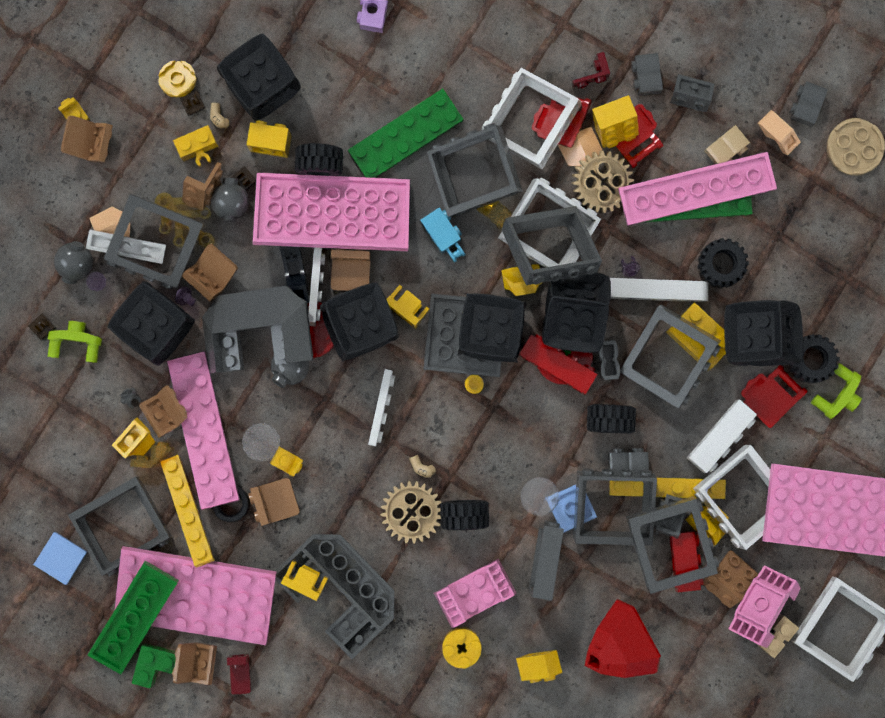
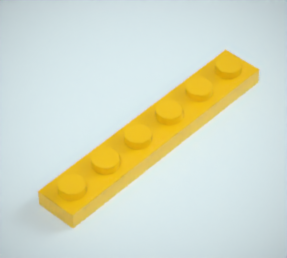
M176 455L161 461L194 566L197 568L215 561L180 456Z
M657 478L656 497H666V494L678 498H689L692 496L696 498V492L693 488L704 479ZM718 480L708 489L707 493L711 499H725L726 480ZM609 481V495L643 496V482Z

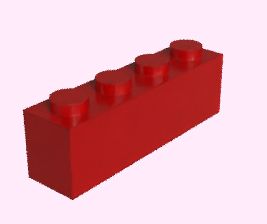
M537 334L535 336L530 335L519 356L585 395L598 375L594 372L595 369L588 364L584 366L579 364V359L571 354H568V356L561 353L562 349L545 345L541 336Z

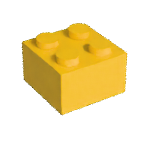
M264 121L250 122L247 147L253 153L288 158L292 135L289 129L286 128V125L283 124L270 126Z

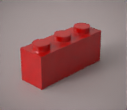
M694 531L680 532L679 538L669 536L673 575L698 569V566H701L700 554H697L696 549L699 546L698 535H695ZM703 578L675 586V591L701 590Z

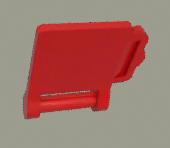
M578 98L582 104L581 112L578 111L559 141V145L568 148L573 147L586 114L590 109L591 99L586 98L584 100ZM553 99L550 105L542 104L539 111L534 115V122L532 124V130L537 133L539 138L546 140L565 109V106L557 104L558 102Z
M642 104L634 107L638 118L639 135L631 141L624 140L615 146L632 168H635L639 161L655 149L663 147L660 139L653 133L657 123L653 119L652 113L646 110ZM650 138L652 140L650 145L631 157L629 154L647 139Z
M778 365L767 378L763 374H758L754 379L749 380L746 383V387L741 391V395L745 399L743 403L757 414L756 416L768 428H772L808 392L805 387L801 388L783 370L784 367L782 365ZM777 375L797 393L794 397L774 380Z

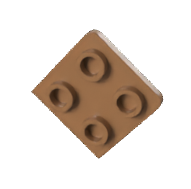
M68 116L61 152L90 162H105L108 155L109 140L112 137L113 125L94 123L76 116Z
M217 162L205 184L187 176L183 183L182 202L189 207H195L201 211L204 210L206 205L209 206L214 189L222 184L220 180L223 174L221 170L222 164Z
M209 244L196 264L184 271L182 277L198 290L202 296L211 301L224 291L238 270V267L213 244Z
M339 248L331 250L332 290L349 291L369 284L370 251L355 249L353 251Z
M168 385L163 387L157 395L139 405L158 438L175 430L187 419L185 407L180 405L175 391L172 388L170 389Z
M289 478L250 489L249 499L251 504H255L257 510L254 512L257 523H261V526L298 515L300 512Z
M729 551L719 563L717 568L718 574L705 577L703 585L708 591L717 596L724 605L732 608L742 601L758 573L734 551Z
M198 642L179 644L175 651L176 661L172 672L173 683L194 682L212 685L217 646Z

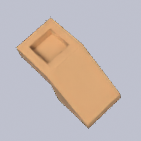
M772 110L758 122L765 136L775 140L783 154L789 155L801 143L793 128Z

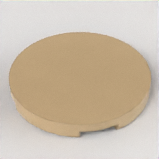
M861 118L847 119L838 124L830 133L827 141V154L831 163L839 171L848 175L858 176L872 171L879 165L885 151V141L881 131L876 125Z

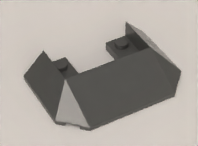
M286 285L216 296L202 317L210 374L244 370L240 331L271 327L275 365L313 361L307 302L297 296Z
M313 534L275 570L277 572L276 581L297 603L305 595L281 584L293 560L297 564L291 576L295 577L299 568L306 565L320 572L315 586L326 576L347 597L352 605L325 632L351 659L394 619L395 590L341 534Z

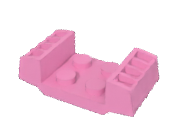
M497 559L436 591L434 595L450 626L454 628L491 606L515 596L516 591L502 564Z
M764 565L758 576L753 579L744 598L736 609L729 630L760 646L768 648L775 637L770 633V630L788 598L795 601L800 591L798 582Z

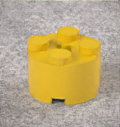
M458 627L450 630L443 640L442 650L444 658L450 665L456 668L465 669L475 664L481 655V642L478 635L467 627ZM465 643L466 651L462 650L459 652L457 645Z

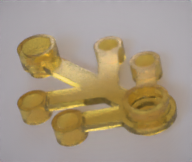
M160 193L155 198V204L190 218L208 219L211 216V211L207 207L204 208V210H208L207 216H202L201 210L179 211L175 205H185L182 202V197L172 198L168 193ZM162 199H167L166 205H161ZM161 216L159 231L164 235L171 232V226L169 225V218ZM175 221L173 243L177 247H183L185 243L183 224ZM164 225L168 226V231L166 232L162 231ZM200 230L198 235L200 245L204 248L209 244L214 245L215 239L213 235ZM206 236L210 239L208 243L203 242V238ZM178 238L183 240L180 245L176 244Z

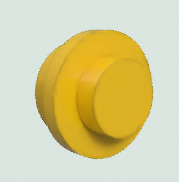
M479 375L467 377L465 388L468 392L477 394L482 391L484 381Z

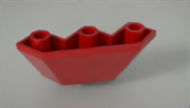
M619 599L615 601L596 629L587 651L584 666L600 674L621 678L657 673L661 655L634 606Z

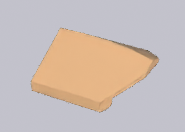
M592 127L579 131L572 148L558 144L567 165L570 167H582L579 161L583 160L586 162V155L592 158V152H596L599 156V152L602 151Z
M110 207L90 217L93 229L114 234L122 211ZM130 222L124 235L126 237H130Z

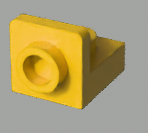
M74 97L65 99L61 102V106L58 107L66 119L68 116H76L88 121L90 120Z
M279 446L270 464L294 477L295 474L300 472L303 460Z

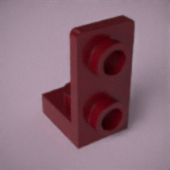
M604 52L597 53L595 60H593L594 68L599 73L573 80V88L578 87V89L589 86L588 83L596 81V84L607 81V78L610 76V70Z
M249 654L229 655L227 657V666L230 665L231 694L250 693Z

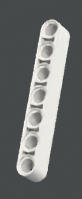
M610 278L611 299L708 302L709 282Z

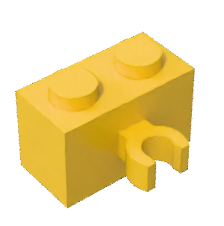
M208 125L173 140L180 158L183 161H187L196 157V163L199 167H202L200 163L201 158H206L208 163H211V158L205 152L219 147Z
M557 650L529 653L516 658L522 681L530 680V683H536L544 679V682L556 679L555 676L562 673Z

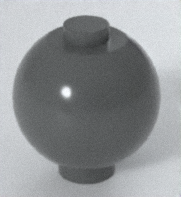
M223 178L222 184L217 186L211 195V207L218 217L224 218L225 222H235V219L242 217L248 209L249 196L246 190L238 185V179Z
M74 241L64 244L57 250L54 257V266L58 274L62 276L63 282L76 284L77 280L85 278L90 273L93 267V257L89 249H86V246L81 242Z
M273 356L271 360V371L274 375L271 379L272 382L281 388H284L287 384L295 385L300 383L308 374L309 361L275 365Z

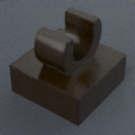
M197 90L180 97L188 116L206 109Z
M245 166L230 177L238 179V185L242 186L246 191L256 183L255 177Z
M43 313L28 325L40 340L45 339L49 331L56 329Z

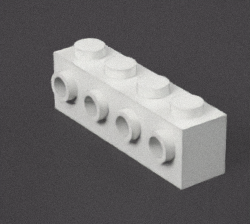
M740 399L736 400L688 455L687 459L703 473L712 472L718 466L717 461L719 458H724L731 449L729 447L733 442L737 443L743 437V430L745 428L749 429L756 420L754 418L757 414Z

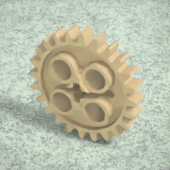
M600 151L599 156L596 152H592V158L586 155V162L583 160L579 161L582 167H575L578 174H572V176L577 178V181L572 182V184L577 185L573 192H579L576 199H583L581 205L588 203L587 209H592L594 206L595 212H598L601 208L602 213H606L607 208L612 212L613 206L620 208L619 202H621L618 188L629 186V183L634 181V179H629L628 177L633 172L626 170L630 165H623L624 158L618 160L619 154H614L612 157L611 151H608L606 155L604 151ZM601 163H604L606 166L604 173H600L598 169ZM593 170L599 178H604V183L608 185L610 188H612L615 191V193L613 194L607 186L600 185L601 180L594 176L590 171ZM615 176L620 180L617 186H614L612 183V179ZM589 177L593 179V185L590 188L586 186V180ZM602 190H605L607 197L602 201L599 195Z
M408 481L407 487L400 483L401 489L394 486V494L389 491L387 492L390 499H383L387 505L381 506L382 509L386 510V512L380 514L386 517L382 524H389L386 531L392 529L391 536L393 537L398 534V541L405 537V543L409 541V538H412L413 544H415L416 538L423 542L424 535L430 538L429 531L436 533V530L433 528L434 525L440 526L437 519H441V515H438L440 508H437V505L441 501H435L438 494H430L432 488L427 491L425 490V483L422 487H419L418 481H416L414 486ZM408 493H413L416 496L415 503L408 504L405 496ZM422 498L424 501L415 511L417 515L415 517L412 515L401 526V521L408 514L407 508L412 509ZM424 505L429 506L431 509L430 515L426 517L420 514V508ZM395 508L403 510L404 515L402 518L396 519L393 516ZM415 520L418 523L419 527L416 531L408 529L409 521Z

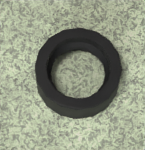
M237 487L238 494L242 500V508L237 514L227 515L221 510L220 506L212 507L215 515L220 520L236 522L248 513L250 499L242 488Z

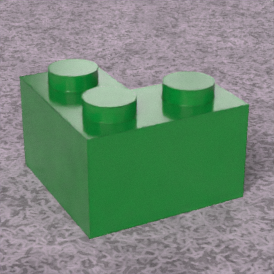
M147 643L143 644L131 684L152 688L155 684L158 670L172 674L176 661L175 651Z

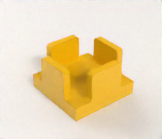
M399 285L391 296L387 298V302L391 310L416 329L430 309L426 307L418 317L414 316L422 307L421 300L406 290L400 299L396 301L395 298L403 290V287Z
M293 560L281 584L317 601L328 577L325 576L317 589L315 588V583L320 572L303 565L299 568L296 576L293 577L291 574L297 564Z

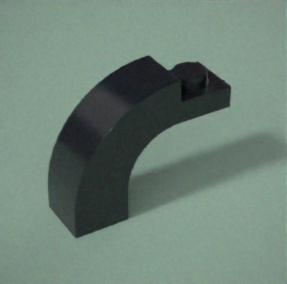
M279 246L285 271L286 286L290 287L297 296L309 303L308 285L300 247Z

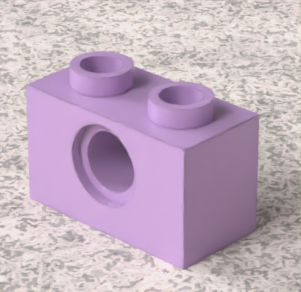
M360 0V4L363 5L362 12L359 11L357 16V23H360V29L383 33L388 0ZM370 7L378 9L374 14L369 13L367 10Z

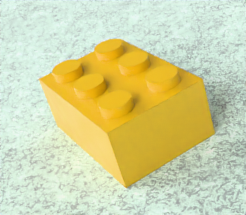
M629 95L592 109L595 129L603 148L615 147L619 142L624 140L631 141L639 135L638 118Z
M694 302L681 317L721 340L719 344L721 347L716 357L712 355L709 360L711 363L707 370L709 371L726 354L724 329ZM671 326L666 333L698 362L705 351V346Z

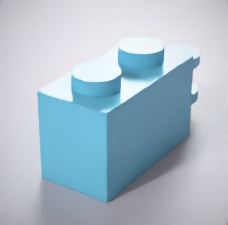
M439 207L420 221L442 254L447 252L455 263L457 258L465 256L464 251L458 244L461 241L459 236L462 234L456 225L454 227L449 222L451 217L447 216L446 210L442 211ZM456 246L457 250L451 253L449 249Z

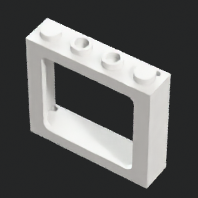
M520 68L513 75L509 88L503 91L500 103L494 106L492 116L489 121H485L482 130H484V126L492 123L501 126L526 86L564 105L565 109L537 155L506 138L511 153L543 169L582 104L577 97ZM494 138L489 139L490 141L496 144Z
M543 178L532 180L511 217L524 215L536 193L539 192L563 208L577 206L590 236L601 220L597 217V213L590 208L586 210L581 206L582 203L574 198L569 199L565 196L566 193L559 188L554 189L550 187V183ZM501 232L498 238L508 244L503 232ZM520 240L526 256L545 268L574 263L580 256L572 241L560 263L557 264Z
M751 445L741 447L693 488L696 492V498L701 503L704 502L708 507L707 512L709 515L719 521L720 529L730 535L732 538L730 540L737 549L745 550L763 536L765 515L743 534H739L708 495L707 491L743 459H746L769 487L770 469Z
M832 576L791 641L848 680L854 682L855 679L857 680L862 675V668L865 663L868 664L873 658L874 654L872 652L874 649L879 647L884 640L885 609L837 577ZM837 591L877 618V623L848 666H845L806 640Z

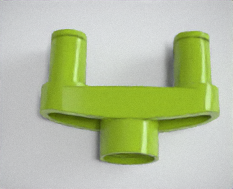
M69 321L68 330L49 331L48 340L50 341L47 357L59 358L61 341L69 340L85 342L88 345L86 362L97 363L102 338L85 333L86 323Z
M840 363L837 364L839 365L838 369L834 370V372L846 381V385L835 401L830 403L818 394L811 401V404L824 412V415L829 419L835 417L844 407L853 412L862 400L860 396L855 394L861 380V375L855 371L852 372Z

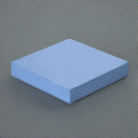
M576 484L546 498L557 523L564 529V532L574 528ZM587 494L584 523L597 518Z
M54 532L33 565L67 585L88 552L59 533Z

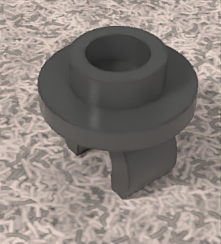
M127 388L122 392L120 402L122 404L127 403L130 409H134L131 401L137 399L141 402L142 400L136 394L137 390L135 388Z

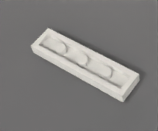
M90 229L86 249L106 253L113 234ZM124 236L117 255L162 264L166 244Z
M315 247L308 313L310 326H315L316 321H320L321 309H317V302H321L322 291L318 290L319 283L323 284L324 272H320V266L325 264V254H322V248Z
M385 369L368 445L377 446V443L382 441L383 432L380 431L381 424H385L387 413H384L385 405L389 406L391 394H388L389 387L394 386L396 377L392 375L393 371Z

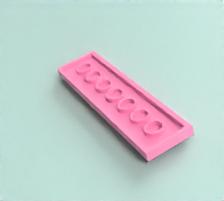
M768 152L620 187L618 191L627 226L773 191L777 189Z
M200 352L167 361L177 400L187 411V419L182 423V428L201 510L240 501L212 378L209 373L206 353Z

